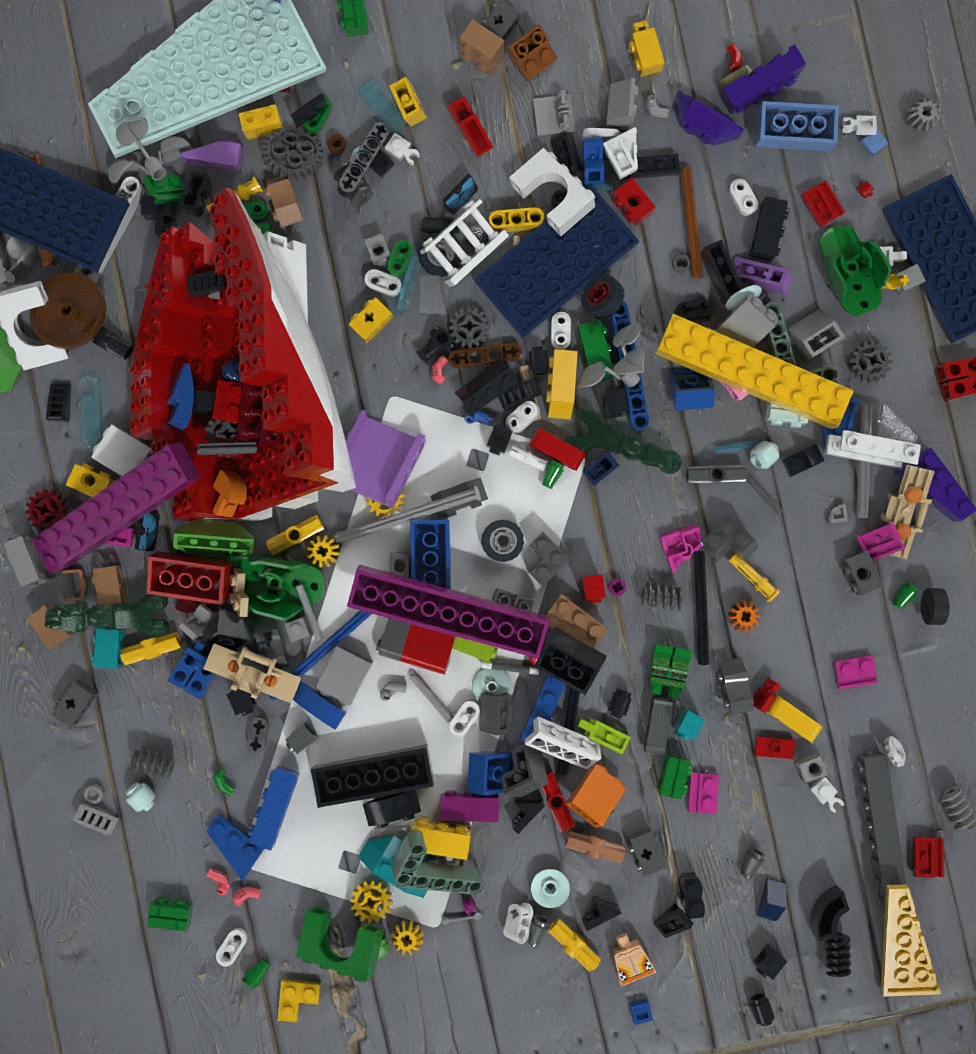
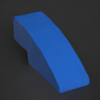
M187 363L180 368L167 401L168 404L174 406L168 424L184 430L189 424L194 402L193 378L190 365Z
M300 681L293 701L336 730L347 711L333 703L331 699L321 695L318 691Z

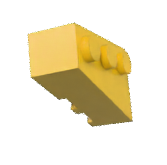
M554 349V356H550L549 368H552V373L548 374V385H551L550 390H547L546 402H549L548 418L571 420L575 398L577 351Z

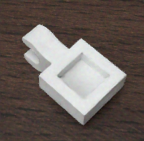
M893 246L880 247L891 267L893 262L902 263L907 259L906 251L893 252Z

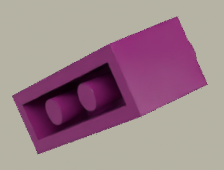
M453 790L441 793L440 821L498 822L499 795L483 796L464 791V794H456V791Z

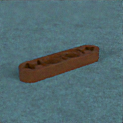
M507 343L455 350L449 354L448 361L454 369L491 365L499 359L505 363L513 362L521 357L522 349L517 343ZM512 347L519 351L515 357H512V354H505L506 358L503 359L502 348H505V352L511 351ZM491 350L499 351L500 356L498 359L493 360L489 357ZM478 352L481 355L480 361L473 362L470 359L471 354ZM464 353H467V364H465V360H460L459 364L451 361L455 355H458L459 358H465Z

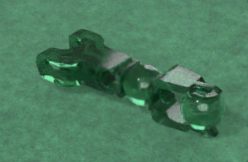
M578 409L576 417L587 424L589 428L587 434L582 437L571 435L565 441L583 452L598 447L618 455L622 453L630 461L639 460L641 464L657 467L665 474L676 473L682 465L681 457L677 452L672 450L665 451L652 443L644 444L638 437L627 438V435L605 427L596 413L584 409Z
M146 594L136 603L109 604V607L97 604L89 608L86 602L63 606L56 605L49 608L45 613V627L53 630L81 633L85 632L89 625L96 629L105 628L108 625L109 628L116 629L134 628L146 636H162L169 632V624L164 619L154 618L151 613L165 609L168 604V597Z

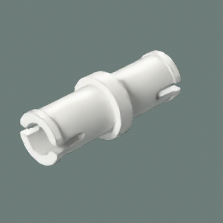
M514 445L512 446L509 457L524 462L526 466L531 465L544 471L548 463L547 459L534 455L530 450L527 452Z

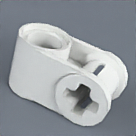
M522 903L521 905L512 904L508 908L503 933L505 937L519 944L525 943L529 936L533 917V908L529 903Z

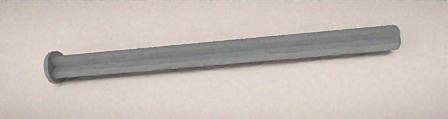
M475 485L473 489L338 532L334 535L335 541L339 544L476 499L480 501L479 490Z

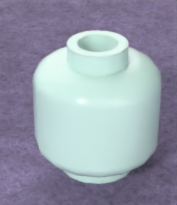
M769 441L760 442L750 452L751 463L758 469H768L779 459L777 445Z
M136 782L126 791V802L136 812L148 811L154 805L155 792L146 783Z

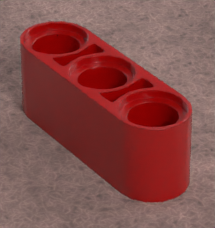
M540 428L536 429L528 444L533 449L574 471L578 470L586 455L583 451Z

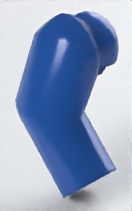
M481 409L473 415L467 412L464 417L465 422L468 424L481 421L487 426L494 419Z

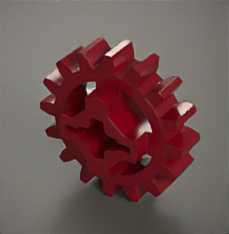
M42 489V493L36 491V497H29L32 502L25 504L29 507V510H26L25 513L30 514L27 521H34L31 526H38V530L43 531L68 515L65 511L69 510V507L64 506L67 500L61 499L63 495L60 493L56 494L54 490ZM42 508H47V509H49L50 511H53V513L47 512V511L43 510Z

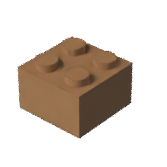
M472 19L459 38L460 55L467 63L471 62L476 65L477 69L482 73L492 75L504 58V40Z

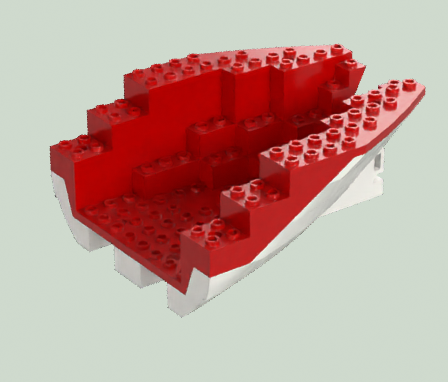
M224 188L215 195L209 212L211 225L215 226L214 242L191 222H188L180 229L171 227L162 233L148 284L130 367V373L132 374V382L130 384L131 421L129 424L131 437L153 441L151 445L153 455L166 445L182 443L201 476L199 480L173 497L172 512L174 520L190 522L195 519L228 522L262 521L272 517V507L274 506L296 509L318 501V490L327 489L345 492L356 488L333 392L321 355L308 325L306 244L295 240L287 243L286 237L268 231L262 234L261 229L249 217L234 190ZM215 270L216 274L226 276L227 288L220 291L219 299H213L209 296L203 298L189 296L187 277ZM239 358L238 371L240 373V382L263 387L261 395L263 399L262 417H260L259 429H262L263 423V429L280 432L279 447L259 444L260 437H257L256 453L237 454L236 456L231 454L229 458L226 457V454H223L221 457H219V454L198 455L197 444L209 442V440H204V436L207 434L204 432V429L208 427L207 424L210 420L213 421L212 415L192 413L189 424L184 430L168 424L174 406L168 404L167 401L180 368L185 363L190 365L194 391L216 392L218 379L225 381L222 375L223 364L228 359ZM220 425L215 427L213 432L219 430ZM220 470L237 472L246 484L247 495L244 505L238 504L233 517L218 516L213 512L220 496L213 485Z

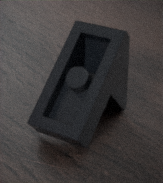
M817 444L781 461L789 477H792L825 460Z
M514 800L516 806L524 812L523 814H517L512 820V829L517 834L545 807V803L542 800Z
M592 896L598 911L592 910L582 918L586 931L622 914L618 904Z
M673 904L653 924L665 938L691 929L694 923L681 908Z

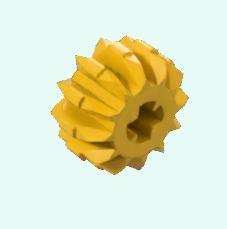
M324 535L323 542L321 537L317 536L318 543L311 540L310 543L314 547H307L308 551L313 552L307 557H315L312 561L313 565L319 561L318 565L320 568L323 567L324 562L327 567H330L329 560L334 563L337 562L333 555H340L339 552H334V549H338L339 545L332 546L335 539L332 538L328 542L327 535ZM321 547L328 549V553L325 552L326 556L319 554V550H322L320 549Z
M402 921L401 926L396 924V931L391 932L393 937L391 944L396 945L394 950L402 949V956L405 954V951H408L410 956L413 954V950L418 952L419 945L423 944V939L421 938L423 931H418L420 926L416 925L413 927V921H410L409 925H406L405 921ZM406 935L410 936L409 941L405 940Z

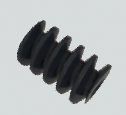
M837 932L838 936L825 940V944L831 945V947L825 948L826 952L831 953V955L825 956L826 960L831 961V963L825 965V967L831 969V971H826V974L831 977H846L851 974V969L849 968L851 966V961L849 960L851 958L849 952L851 946L848 944L850 937Z

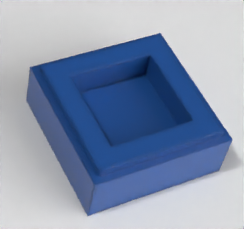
M648 999L629 1003L634 1025L653 1021Z

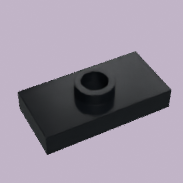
M319 94L293 112L290 116L296 127L298 128L308 120L315 119L318 113L327 108L326 98L323 94Z

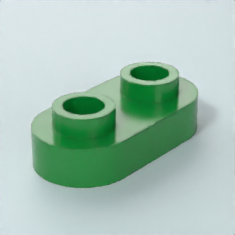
M324 96L328 107L318 113L315 119L304 123L308 132L318 133L323 128L332 110L328 97ZM317 122V125L311 126V123Z
M263 201L242 203L254 223L268 218L269 208ZM256 208H261L260 212H255Z
M400 240L394 245L388 261V272L394 277H400L406 273L413 254V247L409 241Z

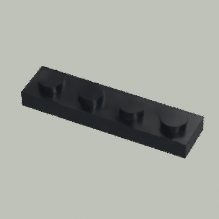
M679 154L637 157V171L622 179H619L610 160H603L604 181L680 174Z

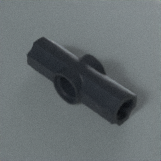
M103 326L92 339V343L106 351L109 350L124 360L129 358L133 352L134 346L120 339L115 333Z

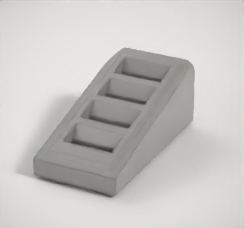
M84 801L79 806L73 821L111 836L120 818ZM85 810L88 811L86 817L83 816ZM92 814H96L93 821H91ZM102 816V817H104V818H103L102 822H101L100 825H99V824H97V822L99 821L100 817ZM107 820H111L108 828H105Z

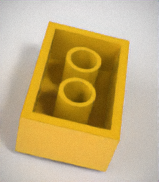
M427 817L414 818L411 831L419 830L422 832L427 854L467 860L471 827H468L465 823L452 825L448 821H429L430 819Z

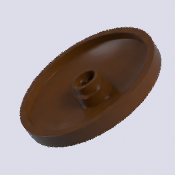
M63 273L47 280L42 285L48 296V301L43 306L30 309V322L35 334L48 345L58 349H74L91 341L101 329L106 316V301L101 289L91 279L78 273Z

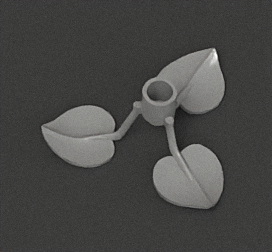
M130 119L122 123L116 131L118 142L123 146H130L136 142L146 157L145 167L133 159L130 161L120 159L114 162L108 169V177L112 188L115 190L122 184L125 178L133 177L139 168L145 171L147 175H151L153 180H161L166 175L163 162L168 163L180 158L181 153L193 150L191 145L180 136H170L161 142V150L157 152L158 158L149 157L138 140L143 138L148 132L146 122L142 119Z
M14 236L8 239L6 244L7 251L12 258L17 259V262L6 271L0 258V291L22 286L14 285L15 276L12 274V271L21 262L25 266H31L36 262L37 251L35 246Z
M640 323L628 325L615 334L613 344L616 347L621 346L624 359L622 358L614 366V371L604 367L603 362L593 363L585 368L577 381L578 389L597 384L602 380L605 372L614 375L618 380L622 379L627 387H633L639 382L640 377L637 373L644 372V353L642 350H633L627 353L625 347L634 343L641 332Z

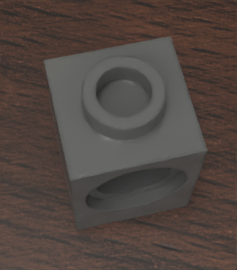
M305 722L285 739L287 742L286 746L291 752L299 754L318 736Z

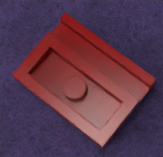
M826 180L801 195L802 200L819 228L845 213Z
M218 379L212 420L238 424L244 384Z
M913 836L914 877L944 878V838Z

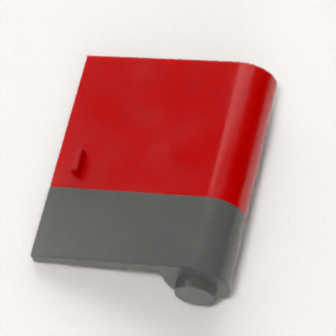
M388 618L382 640L379 639L376 650L379 651L378 655L445 675L456 636Z

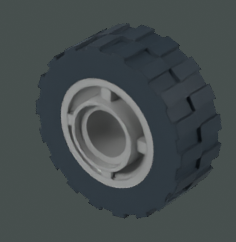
M439 233L429 235L427 239L430 237L434 239ZM442 238L435 246L440 252L445 254V258L453 268L456 267L458 269L461 259ZM430 251L419 254L422 268L426 270V273L431 274L433 277H448L447 271Z
M497 520L485 528L482 534L481 545L486 555L492 560L507 562L516 558L522 551L524 535L520 527L514 522ZM501 535L506 536L508 539L507 545L503 547L498 544V538Z

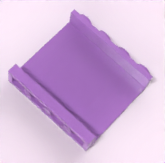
M362 410L360 415H357L354 419L353 429L348 431L345 437L356 488L350 491L393 509L426 444L425 435L420 433L416 437L368 418L366 411Z

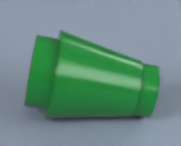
M551 459L546 465L542 485L552 489L564 472L563 468L565 465Z
M905 581L904 584H901L892 604L902 610L918 595L919 589Z
M261 958L260 961L244 973L242 981L251 989H254L256 986L258 987L271 966L270 963Z

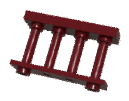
M244 383L235 439L256 442L257 437H260L259 444L279 447L280 432L263 429V423L262 429H259L260 417H262L263 399L261 396L263 387Z

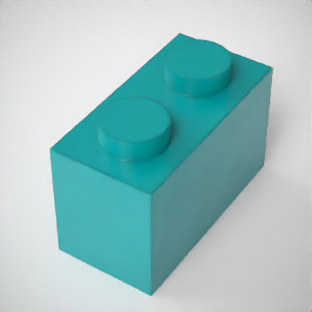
M96 629V632L93 634L95 649L91 656V661L94 663L93 668L118 669L123 667L120 650L124 648L125 629Z
M681 706L671 727L675 729L674 733L687 741L689 738L695 741L706 719Z

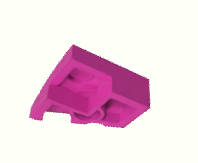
M695 524L659 536L664 555L672 573L676 572V568L685 560L688 561L693 552L698 551L702 547L700 543L702 541L701 532Z

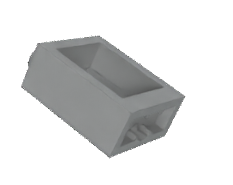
M18 534L10 537V541L4 543V547L20 586L36 587L53 580L52 574L48 573L31 542L35 537Z

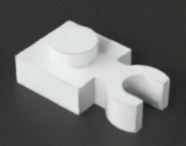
M856 116V119L845 117L842 121V132L850 133L856 131V135H876V116Z
M394 133L384 148L386 152L399 161L403 157L406 158L407 163L411 166L414 165V161L410 157L412 155L420 157L417 150L409 149L411 143Z
M824 776L809 788L823 805L827 802L828 808L834 813L836 812L833 807L835 802H838L841 806L844 805L841 799L834 797L838 792Z

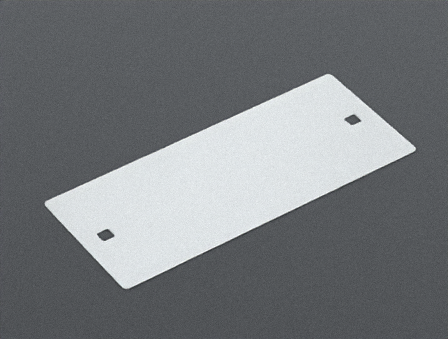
M391 397L388 400L381 423L416 437L420 433L425 435L426 444L404 486V491L401 492V494L406 495V498L401 499L405 505H399L400 512L432 502L431 495L480 477L488 497L487 500L481 502L482 506L471 509V507L456 511L457 515L446 518L445 515L437 517V514L433 513L414 519L450 520L451 590L460 591L467 585L471 589L468 594L492 600L495 589L499 588L534 600L532 612L538 613L547 583L542 587L529 574L542 560L529 545L544 532L559 547L585 465V458L577 471L564 466V472L553 488L550 489L542 485L545 469L542 471L531 465L526 466L524 462L508 456L514 445L527 452L529 450L532 451L534 455L547 459L549 463L550 457L528 445L531 440L530 438L512 433L505 454L500 453L498 456L490 453L489 448H486L494 427L479 422L468 424L463 417L400 397ZM498 436L494 438L493 442L496 446H501L504 444V439ZM471 449L489 454L484 471L466 465ZM358 494L347 530L384 518L383 513L379 517L376 516V510L371 513L370 509L372 507L365 505L369 500L364 499V496ZM383 505L379 509L387 510L390 507ZM509 520L520 527L524 535L523 549L511 561L498 562L492 560L483 550L481 545L482 534L485 528L494 521ZM410 521L342 543L340 555L337 558L317 621L323 637L315 640L314 635L312 636L306 658L360 611L347 607L359 564L389 572L390 553L411 554ZM504 535L499 536L498 544L502 547L506 546L508 543L507 537ZM401 561L397 562L395 565L396 571L399 573L403 572L405 564ZM410 564V577H407V578H411V564ZM371 614L338 644L373 662L351 705L343 706L336 702V698L332 696L327 697L347 711L338 728L334 730L292 700L263 791L265 787H269L270 781L268 777L271 770H275L278 765L300 772V776L274 847L271 851L264 849L251 869L348 901L354 896L352 894L353 890H358V883L364 885V880L366 879L371 883L374 878L375 883L378 884L381 880L382 887L388 885L386 892H392V896L388 898L393 900L392 905H388L391 908L389 914L426 926L437 927L441 923L450 892L428 890L424 898L407 894L374 874L361 860L356 873H351L338 867L343 851L346 850L359 855L368 839L395 835L404 840L407 833L412 829L414 818L408 821L400 819L390 822L388 826L377 829V826L369 827L362 804L377 797L317 808L311 768L314 765L428 744L435 783L433 787L416 790L421 812L414 815L415 819L427 817L430 819L429 821L437 822V820H440L441 793L453 790L456 791V794H464V791H467L469 753L479 751L495 752L500 735L496 736L480 731L479 713V716L465 735L460 737L454 736L449 729L450 721L447 722L410 679L414 674H417L454 717L462 704L468 700L475 701L480 708L481 702L476 698L473 691V681L477 673L484 669L481 668L482 659L452 649L446 674L443 675L380 656L376 646L379 639L382 640L388 618ZM338 645L301 676V681L319 692V689L315 687ZM498 648L495 659L491 658L490 661L522 665L525 655ZM505 671L510 678V694L512 698L519 673ZM388 682L407 683L406 693L395 692L388 701H383L380 698V691ZM490 683L488 688L494 690L496 686L494 683ZM468 707L466 711L473 713L474 709L473 707ZM306 722L318 737L299 754L293 753L286 746L287 742L285 739ZM458 722L455 727L461 729L463 725ZM260 798L258 806L262 807L264 799ZM255 816L252 823L253 825H255L257 821V818ZM473 821L448 822L452 825H456V823H465L468 825V827H471ZM446 857V864L459 866L461 859ZM364 891L360 894L359 900L365 897ZM371 898L368 899V902L371 901L372 904L375 903V900L372 901ZM384 902L378 905L379 910L383 908Z

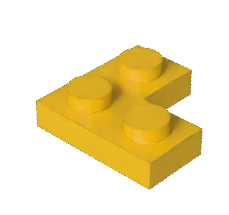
M282 979L277 1021L297 1022L300 1003L318 1005L321 982Z

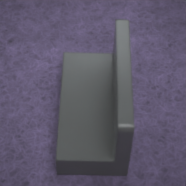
M481 693L480 731L496 736L509 732L511 694L492 695Z

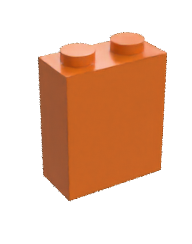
M595 764L588 768L565 803L595 828L603 827L627 789L619 778L611 776L607 772L608 770L600 764Z

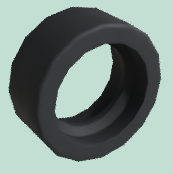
M927 588L921 597L922 619L927 625H944L948 620L950 610L948 594L942 588Z

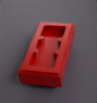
M755 736V756L794 759V739Z

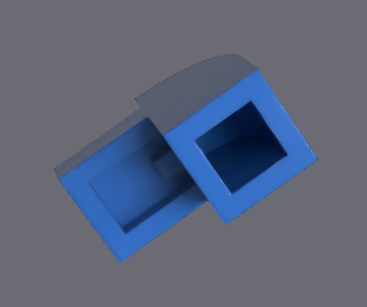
M603 137L583 139L582 167L585 185L604 184Z

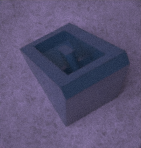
M606 451L582 472L595 486L620 465L609 451Z
M767 878L757 916L777 921L786 909V883Z

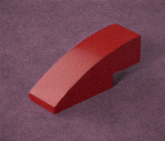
M465 96L446 107L476 157L494 148Z

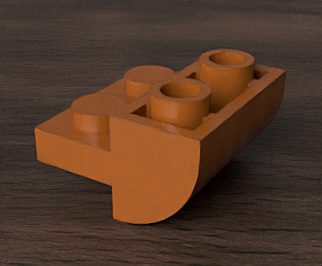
M540 24L507 48L511 62L514 66H517L526 82L558 59L548 43L550 41Z

